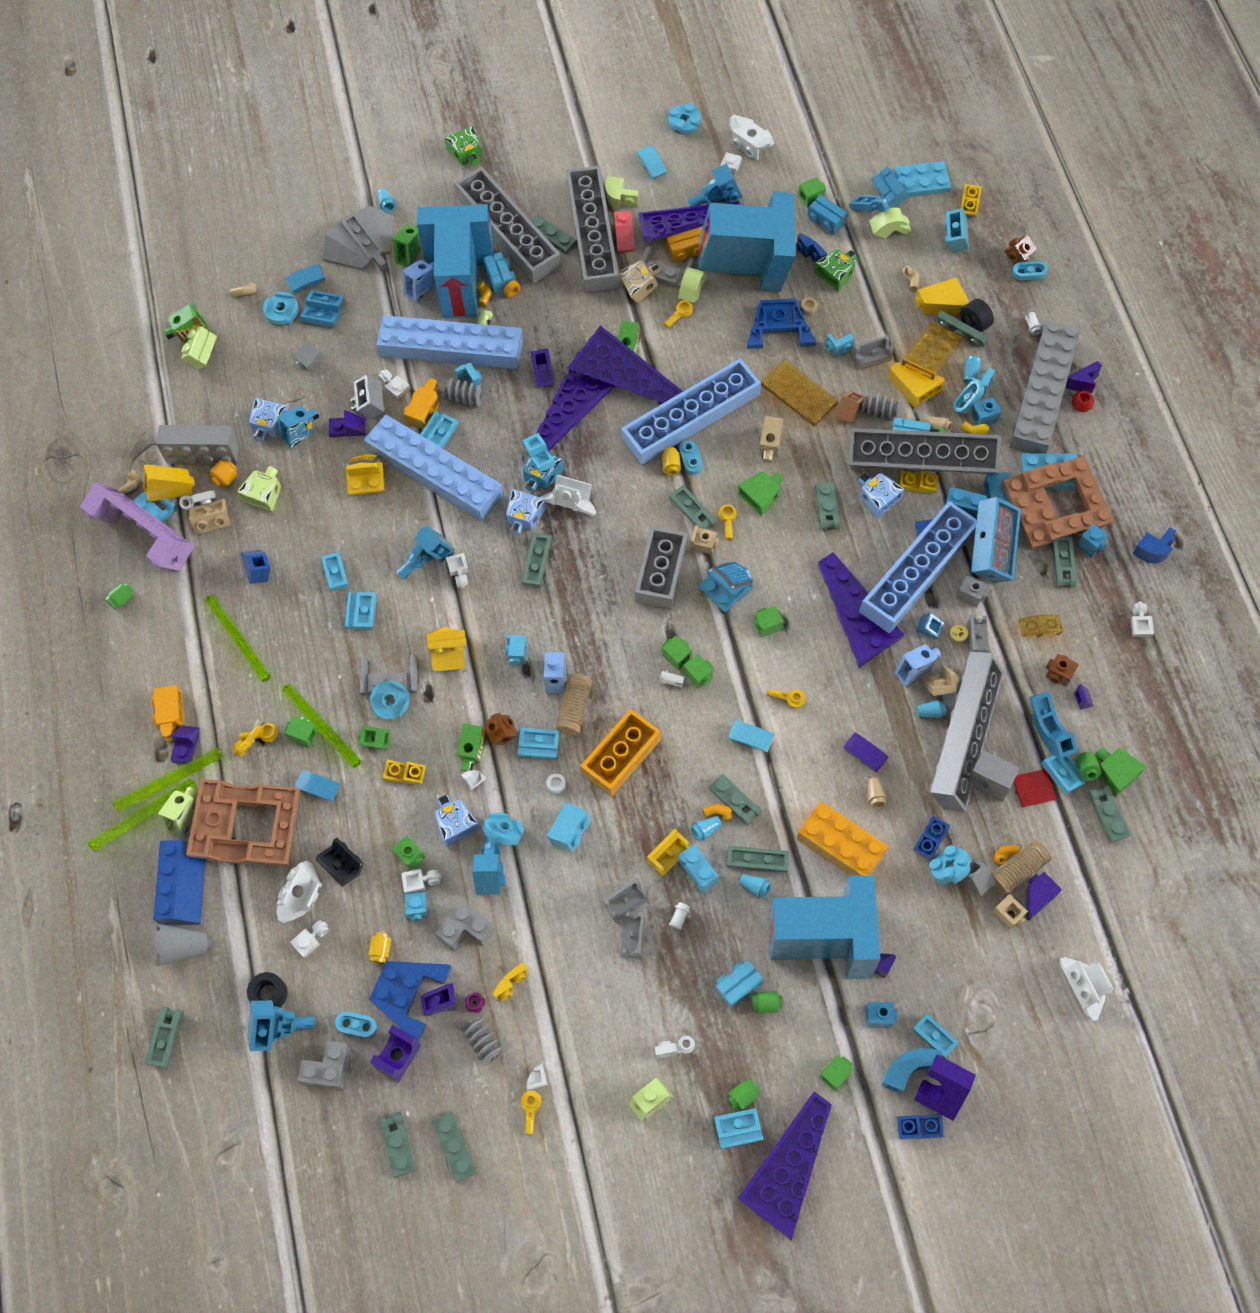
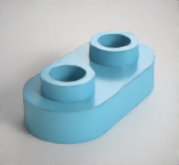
M1043 261L1018 262L1013 267L1012 275L1020 281L1042 279L1047 274L1048 266Z
M978 381L970 382L953 403L954 410L960 414L968 413L973 404L982 397L984 393L983 384Z
M693 441L682 442L679 447V454L684 469L690 475H697L702 471L703 464L698 447Z
M345 1011L340 1013L335 1020L336 1028L343 1034L367 1039L373 1037L377 1032V1023L370 1016ZM346 1020H350V1025L348 1027H344V1022ZM365 1025H370L369 1031H364Z

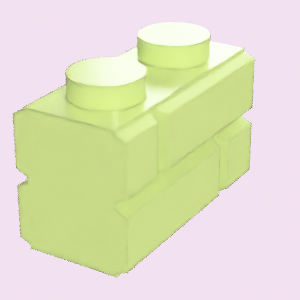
M202 326L189 331L187 335L189 340L181 350L183 353L181 360L197 370L206 366L217 339L216 335L208 332Z

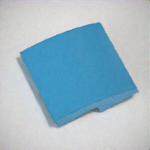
M311 290L305 300L306 307L300 315L301 322L334 328L344 303V296Z

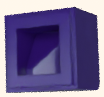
M881 953L880 961L874 973L886 978L896 959V955Z

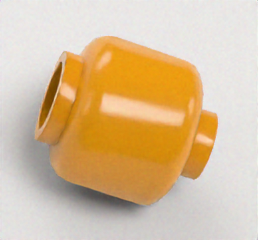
M220 460L210 470L212 477L210 480L217 487L220 485L227 487L237 477V468L229 460Z

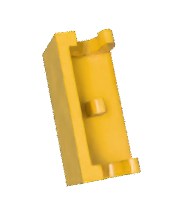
M674 829L647 856V863L664 877L678 863V856L690 848L689 842Z

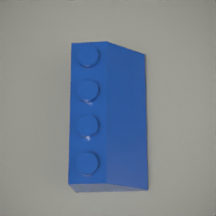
M160 841L153 920L158 924H201L205 859L186 856L188 841Z

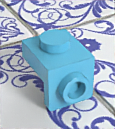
M850 333L835 341L833 336L828 334L825 347L834 357L842 353H848L853 349L854 337Z
M471 363L461 365L455 369L457 380L461 381L468 378L470 383H474L475 389L478 384L481 385L480 380H482V376L478 370L475 371Z

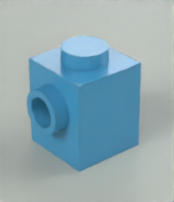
M993 397L973 404L971 415L976 425H989L998 422L1001 407Z
M1093 524L1082 535L1077 547L1093 557L1098 551L1101 552L1106 547L1107 543L1105 541L1108 534Z
M893 1002L867 1003L866 1027L892 1028L894 1022H897L898 1013L897 1009H894Z

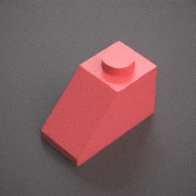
M631 211L614 212L617 252L635 251Z

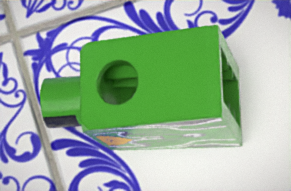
M473 126L445 137L447 151L461 165L470 162L472 166H477L480 163L479 158L482 157V150Z
M836 249L815 263L814 273L839 292L853 275L855 269L854 260L857 256L852 250L844 254L839 249Z

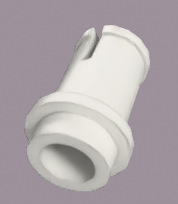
M1030 312L1028 315H1025V320L1029 326V333L1033 336L1039 335L1042 332L1043 326L1039 324L1036 313Z
M666 670V672L662 671L659 682H662L663 685L666 683L682 688L685 676L669 673Z
M679 902L678 905H675L676 910L669 926L681 930L687 914H690V907Z

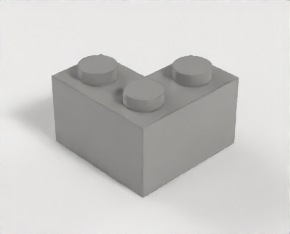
M460 901L435 934L439 941L455 951L467 935L484 946L494 933L495 927L493 923Z
M327 1041L323 1062L301 1060L297 1081L304 1086L344 1091L352 1048L346 1043Z

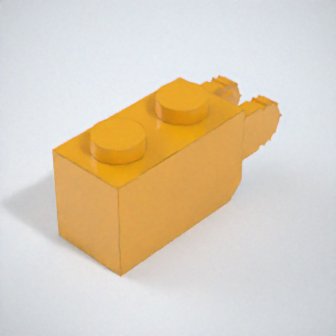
M428 379L424 387L419 386L418 390L413 393L410 404L405 407L403 412L406 424L423 430L434 412L437 411L440 406L437 396L439 387L435 379Z
M177 685L153 689L154 696H151L152 706L155 707V713L152 714L153 723L158 726L162 737L169 743L174 742L171 735L180 725L184 724L182 692Z

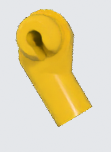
M965 421L961 426V429L968 434H987L989 432L987 424L973 426Z

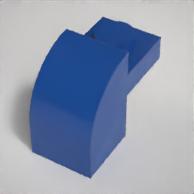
M1169 527L1161 540L1147 532L1138 543L1133 555L1148 563H1160L1166 560L1173 550L1171 545L1175 541L1173 536L1176 530Z

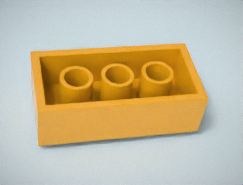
M630 708L581 764V774L610 797H613L661 741V731Z
M822 801L819 802L797 835L798 841L850 876L871 875L889 847Z

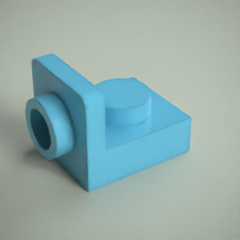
M988 368L987 372L982 373L979 379L971 377L969 383L978 381L983 384L984 393L982 396H984L993 381L995 370Z
M426 892L405 894V916L407 920L417 922L428 917Z

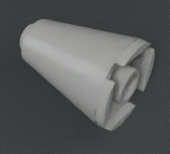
M163 924L156 925L155 954H157V959H160L155 960L156 966L208 953V949H212V937H208L206 932Z

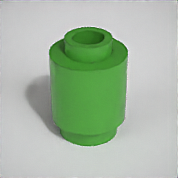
M120 582L107 593L108 596L104 599L115 610L118 607H122L133 597L132 592L134 590L127 583L123 585Z
M1091 752L1079 754L1077 766L1081 777L1087 781L1097 779L1101 774V769L1096 756Z
M778 991L752 994L753 1011H758V1013H778V1008H783L782 996H778Z
M749 1079L741 1082L728 1093L729 1098L727 1101L734 1110L739 1109L742 1111L757 1099L760 1091L755 1083Z

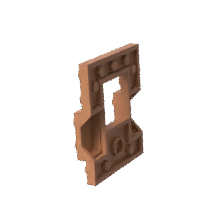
M1085 456L1025 471L1019 476L1001 482L1009 503L1021 509L1019 526L1030 550L1047 545L1071 534L1079 535L1085 533L1093 524L1101 528L1114 522ZM1073 480L1087 511L1057 518L1044 488Z
M200 779L186 856L208 859L211 862L243 865L255 863L288 867L301 792L300 788L263 784L249 787L232 785L221 780ZM238 806L259 808V806L276 807L271 843L232 840Z

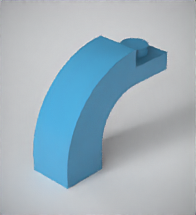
M1045 691L1029 697L1033 711L1031 715L1032 720L1047 749L1059 758L1079 752L1074 734L1064 729L1056 715L1050 692Z
M919 1048L902 1054L886 1072L881 1086L902 1094L909 1076L918 1070H929L936 1054L940 1056L941 1051Z

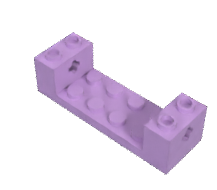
M94 482L80 505L86 511L85 515L92 519L96 517L103 522L106 520L114 522L122 510L123 515L130 520L134 519L138 527L149 530V535L155 538L156 541L146 557L152 560L151 564L159 569L163 567L169 571L172 569L180 571L195 547L117 488Z

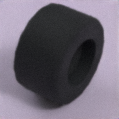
M974 299L961 308L962 322L979 332H983L994 322L991 308L981 299Z
M270 972L259 973L253 977L247 987L249 1002L265 1001L260 998V990L266 985H272L275 992L268 1000H272L273 1006L281 1008L287 997V987L283 980Z

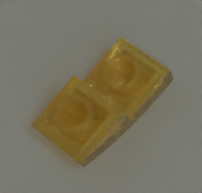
M1036 615L1019 619L1023 637L1040 638L1043 634L1060 635L1064 632L1059 615Z

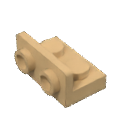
M225 499L189 508L190 522L195 534L231 525Z
M941 665L942 676L934 674L930 675L929 678L923 679L924 687L933 696L957 692L956 686L959 685L958 676L946 665Z

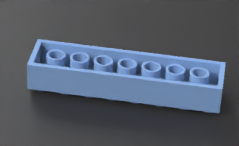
M383 315L376 345L380 357L454 364L471 363L476 366L518 369L523 336L522 329L517 327Z
M740 358L622 427V440L640 464L643 465L662 454L664 449L677 445L759 396L761 382Z
M386 414L364 439L367 452L372 455H378L385 463L481 522L504 495L502 484Z
M949 501L865 597L859 612L890 634L975 534L977 519Z

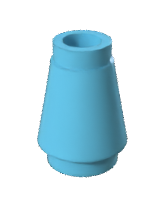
M385 188L378 191V198L381 210L386 213L394 211L396 201Z
M968 356L964 361L963 382L969 384L971 377L976 378L982 366L979 357Z
M938 699L917 706L919 717L942 719L943 716H947L945 701Z
M715 816L695 822L694 826L691 827V832L697 841H704L722 827V823Z
M746 874L742 875L739 885L759 898H765L771 887V883L767 879Z

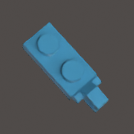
M861 195L849 203L851 210L859 211L869 210L872 212L878 210L879 212H884L890 208L887 199L876 195Z

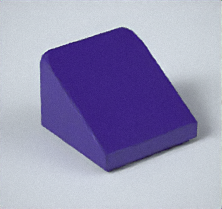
M1082 684L1078 685L1074 695L1079 708L1082 710L1093 707L1094 704L1088 689Z

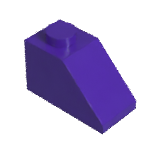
M1045 872L1040 876L1035 874L1028 881L1030 884L1026 889V910L1028 911L1026 918L1028 921L1062 891Z

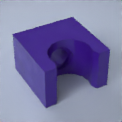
M392 1025L389 1030L390 1037L385 1048L378 1056L374 1055L370 1063L376 1070L399 1083L421 1045L415 1037ZM396 1051H401L402 1057L399 1060H393V1054Z
M936 1054L928 1075L939 1081L941 1085H934L927 1080H922L914 1100L954 1121L972 1088L976 1075Z

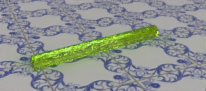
M209 595V597H206V603L261 681L266 682L270 680V673L215 596Z
M291 684L284 686L282 689L283 693L311 723L315 724L319 732L353 768H357L361 764L360 758Z
M216 748L113 802L114 808L120 812L222 759L224 756L221 749Z
M188 779L88 841L89 847L93 851L98 850L159 812L174 791L184 793L187 787L196 789V784L192 779Z

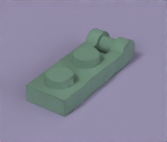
M834 482L816 483L815 489L821 530H827V528L831 527L840 529Z
M684 485L669 495V499L694 526L697 525L699 528L706 529L708 526H713L716 523L711 513ZM702 516L705 518L703 522L699 520Z
M1062 537L1052 542L1056 577L1055 585L1056 587H1063V585L1076 587L1077 577L1072 537ZM1063 574H1069V578H1063Z
M724 774L720 775L709 786V790L726 806L730 807L732 812L745 825L748 826L755 815L758 816L762 813L760 807L753 803ZM747 807L749 811L744 813L742 810Z
M1107 784L1101 786V789L1089 790L1088 796L1110 843L1130 837L1131 834L1112 796L1110 786ZM1103 796L1105 802H1100L1099 797Z
M161 1007L145 1060L146 1065L167 1069L179 1025L184 1016L183 1010L176 1009L173 1011L169 1007ZM168 1018L172 1019L171 1024L166 1023Z
M401 1111L394 1113V1116L388 1118L387 1116L380 1117L393 1177L396 1178L416 1172ZM397 1124L398 1130L391 1132L389 1126Z

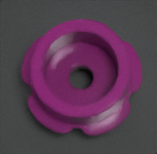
M478 992L471 993L465 998V1007L469 1012L478 1013L485 1006V999Z

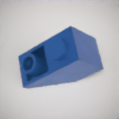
M261 550L241 552L249 583L267 582L270 565L266 553Z

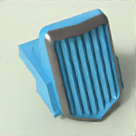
M732 561L712 567L709 570L711 574L698 586L726 613L738 600L741 601L753 588L751 585L753 578L748 568Z

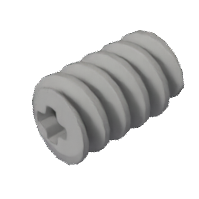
M451 378L444 390V400L449 398L450 401L456 400L458 403L462 401L463 404L469 403L471 406L476 404L477 407H480L483 401V390H481L480 384L475 389L474 383H471L470 387H468L467 381L461 385V381L457 380L456 384H454V378Z
M870 392L868 396H865L861 413H864L867 409L868 415L874 411L875 417L881 413L882 419L888 415V419L891 421L894 416L898 418L901 399L894 403V397H892L888 402L886 395L881 400L879 393L874 398L873 392Z
M485 1018L474 1019L460 1029L462 1032H465L464 1037L469 1039V1045L474 1046L472 1050L474 1053H478V1060H483L482 1066H486L496 1060L503 1049L502 1046L495 1048V1045L499 1042L498 1039L490 1040L494 1033H486L490 1026H482Z

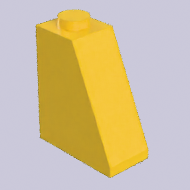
M957 277L918 289L915 297V304L917 308H920L922 314H939L940 311H943L949 315L961 316V308L969 303Z
M906 360L894 363L890 367L888 379L914 408L942 391L945 383L944 378Z
M144 465L143 488L148 502L192 495V487H195L193 476L189 475L188 469Z

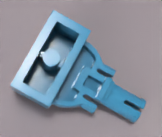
M727 163L712 170L714 179L701 189L700 194L687 200L690 207L699 206L703 203H708L709 205L710 203L722 202L724 200L726 202H735L743 197Z
M426 525L418 531L417 536L414 538L418 543L414 546L412 552L407 555L408 561L396 572L403 579H406L415 568L421 569L424 563L429 562L433 558L443 562L455 549L440 533Z
M487 836L486 843L482 846V855H474L472 872L476 895H501V887L505 886L503 862H499L501 849L498 845L491 844Z
M272 1000L251 1001L247 1034L250 1051H269L272 1049V1042L280 1040L286 1035H292L295 1030L314 1029L315 1017H295L294 1011H285L280 1007L273 1006Z

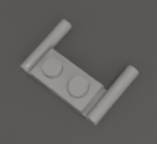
M651 247L646 248L641 259L648 266L655 263L649 260L653 251ZM689 258L683 272L679 268L658 263L662 271L654 277L657 282L680 289L686 269L688 267L693 268L695 260Z
M410 656V674L407 672L369 674V676L368 658L362 657L360 659V695L371 694L376 685L392 680L404 685L408 692L416 693L418 656Z

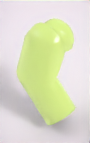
M486 309L481 311L477 324L487 325V320H491L493 316L492 312Z

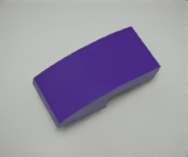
M856 732L843 746L845 751L858 758L862 764L876 773L889 758L883 751Z

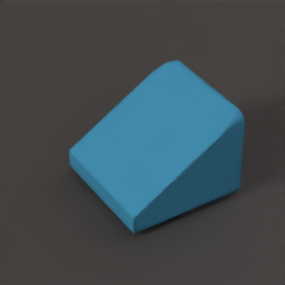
M928 613L921 616L916 631L938 639L944 622L933 614Z

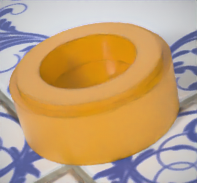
M516 280L510 281L504 287L503 293L507 297L515 296L520 290L519 283Z

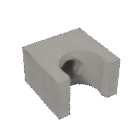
M982 750L972 771V774L976 776L973 788L1003 802L1020 767Z

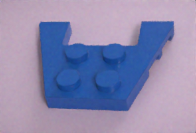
M796 299L760 300L747 342V349L763 348L762 333L798 331L800 347L816 346V339L813 337Z
M386 961L369 1000L402 1030L415 1037L419 1042L426 1024L408 1017V1012L423 979L427 977L445 984L452 967L449 964Z

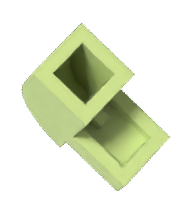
M607 176L605 188L606 201L609 206L616 210H620L621 205L638 207L639 191L624 189V178Z
M889 208L884 212L877 213L869 220L873 234L885 239L894 231L906 235L911 231L909 220L906 216L902 215L900 208Z
M688 267L681 282L678 298L695 303L699 299L701 286L706 282L707 274L698 269Z

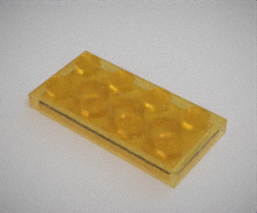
M931 322L903 358L901 365L934 380L960 344L962 336Z
M785 359L761 381L763 388L814 427L838 405V400Z

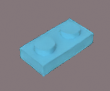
M336 552L322 556L321 559L330 591L349 587L340 553Z
M928 1013L912 1029L932 1049L941 1051L940 1056L946 1058L959 1044Z

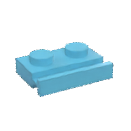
M435 411L420 435L443 449L459 425V422L454 418Z
M375 592L348 593L345 618L346 629L373 630L377 599Z
M520 728L518 757L557 760L559 730Z
M1052 755L1041 762V765L1064 795L1088 782L1081 777L1078 766L1069 755L1062 758Z
M756 1108L714 1117L721 1150L763 1141Z

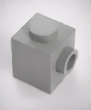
M307 340L296 352L294 358L297 360L296 364L303 370L307 368L311 371L324 355Z
M967 575L959 589L957 599L978 607L980 601L984 603L989 593L986 591L988 584Z
M974 859L972 863L970 862L971 870L964 880L970 890L982 896L996 882L988 866Z

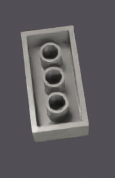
M159 425L156 445L167 463L212 464L218 463L220 460H229L231 463H237L240 444L231 426Z
M651 526L635 589V602L672 609L688 544V533Z

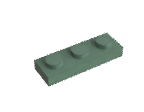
M536 215L531 220L548 241L567 255L577 244V239L539 215Z
M940 311L937 316L942 327L955 330L954 333L960 337H968L969 341L974 345L979 346L980 344L984 346L988 341L987 335L943 311Z
M533 533L522 585L541 588L552 536Z
M728 846L727 867L787 873L789 851Z
M450 1112L433 1120V1126L456 1182L458 1183L477 1174L453 1113Z

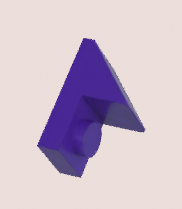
M548 348L531 351L537 387L555 384Z
M1096 361L1068 376L1065 387L1075 391L1093 393L1096 386L1093 380L1099 376L1102 365L1099 361Z
M344 410V418H329V437L365 436V418Z
M180 725L171 735L175 742L170 759L172 763L192 764L200 731L199 727Z
M453 983L421 995L424 1016H431L443 1010H456Z

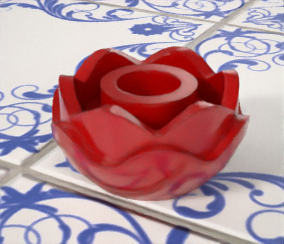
M1079 391L1073 395L1072 405L1075 410L1087 412L1094 406L1095 400L1091 393Z

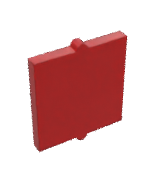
M1045 769L1016 775L1014 779L1015 793L1019 796L1022 808L1056 800L1052 787L1053 782L1050 781Z

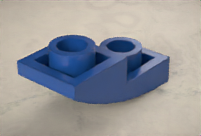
M798 234L796 247L805 258L811 255L813 261L817 262L827 255V252L816 241L804 234Z
M932 816L913 850L932 859L951 825Z
M941 1114L897 1117L900 1139L945 1137Z

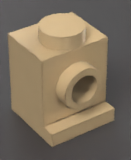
M695 525L690 540V550L712 555L713 549H717L719 538H716L717 532L702 529Z
M1009 894L995 907L992 914L996 915L1012 929L1014 926L1019 928L1026 921L1024 916L1028 911ZM1007 913H1012L1013 918H1011Z

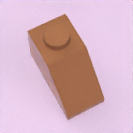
M854 391L847 392L842 396L834 416L839 417L838 420L844 423L853 422L862 408L865 396Z

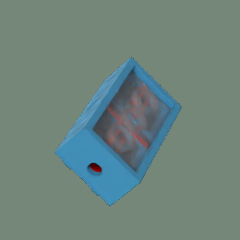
M998 497L979 501L972 573L994 583L1014 580L1020 508Z

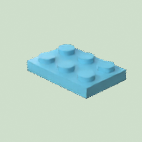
M945 161L896 166L894 168L900 176L897 180L899 182L903 181L907 186L908 190L906 192L909 197L945 193L951 190Z
M1022 453L1021 469L1022 472L1078 457L1077 454ZM1070 480L1044 489H1077L1074 481Z

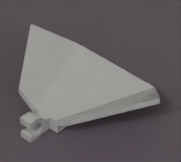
M368 206L358 213L354 212L340 220L341 223L326 231L322 259L361 270L374 260L382 272L387 269L386 261L381 255L391 253L394 217L373 206Z

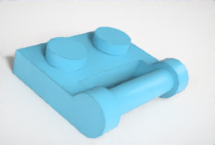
M145 491L133 500L161 522H164L178 509L176 503L171 502L169 499L159 500L166 507L162 511L153 501L148 502Z

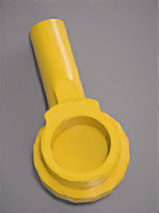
M687 300L680 301L676 306V312L663 323L664 326L669 328L680 317L690 316L693 313L692 304Z
M729 504L723 505L718 512L720 520L725 524L726 540L733 539L732 521L735 520L737 514L736 509Z
M768 689L767 696L785 700L792 708H800L806 702V696L801 690L794 689L786 693Z
M272 723L262 725L264 730L256 738H261L264 742H272L278 737V728ZM250 732L239 733V739L245 740Z
M258 724L244 741L239 740L233 746V754L238 755L239 758L242 757L252 747V744L255 742L254 739L264 728Z
M533 1090L525 1092L521 1097V1106L526 1111L525 1135H533L535 1113L542 1104L540 1094Z

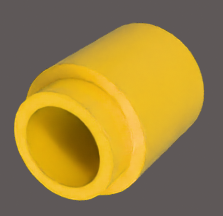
M673 447L664 449L661 455L663 472L670 476L676 475L681 470L679 452Z
M376 932V935L371 936L368 952L370 962L385 964L386 959L389 958L392 939L388 937L387 933Z

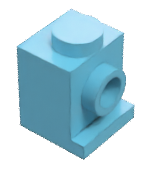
M506 635L508 645H506L505 655L509 657V664L514 666L525 664L526 636Z

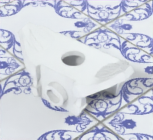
M735 114L729 118L732 130V144L735 148L745 152L747 156L758 160L759 149H765L774 144L770 132L753 123L752 119Z
M557 475L555 488L552 492L540 496V498L545 499V502L573 509V511H580L591 517L597 513L589 501L592 484Z
M308 861L301 862L297 867L290 870L286 878L288 881L278 894L277 898L279 900L276 904V913L278 916L277 920L282 923L294 920L311 910V903L314 904L318 898L319 893L317 890L322 887V883L319 881L313 864ZM294 886H300L303 890L299 898L292 895Z
M1067 957L1061 958L1059 961L1060 966L1086 1016L1089 1017L1090 1021L1098 1020L1105 1001V994L1111 993L1114 989L1100 962L1091 963L1089 966Z

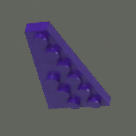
M735 201V202H726V203H721V204L740 205V202H739V201ZM709 205L640 212L639 221L644 243L702 227Z
M601 325L567 367V369L661 403H665L683 392Z
M569 369L566 378L563 379L553 399L550 409L548 408L543 423L540 424L536 434L539 433L545 442L547 450L550 451L615 386Z
M834 552L818 562L819 570L830 592L831 600L835 605L836 613L848 638L858 668L904 637V633L897 626L889 634L859 612L862 601L869 593Z
M815 1091L738 1197L741 1202L791 1241L832 1105Z

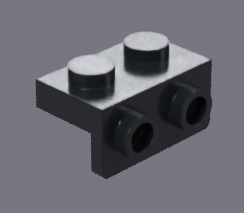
M337 837L333 839L332 846L318 854L315 859L342 887L359 876L363 867L360 857L355 855L346 843L341 842Z

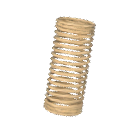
M573 673L568 675L555 727L560 733L569 736L580 734V726H582L584 710H586L585 707L592 680L588 676Z
M1033 840L1024 849L1005 862V864L991 873L996 882L993 886L995 890L1003 896L1008 895L1016 886L1022 884L1027 878H1030V875L1035 874L1038 869H1041V867L1052 860L1049 850L1040 841ZM1036 846L1040 848L1044 855L1036 848Z

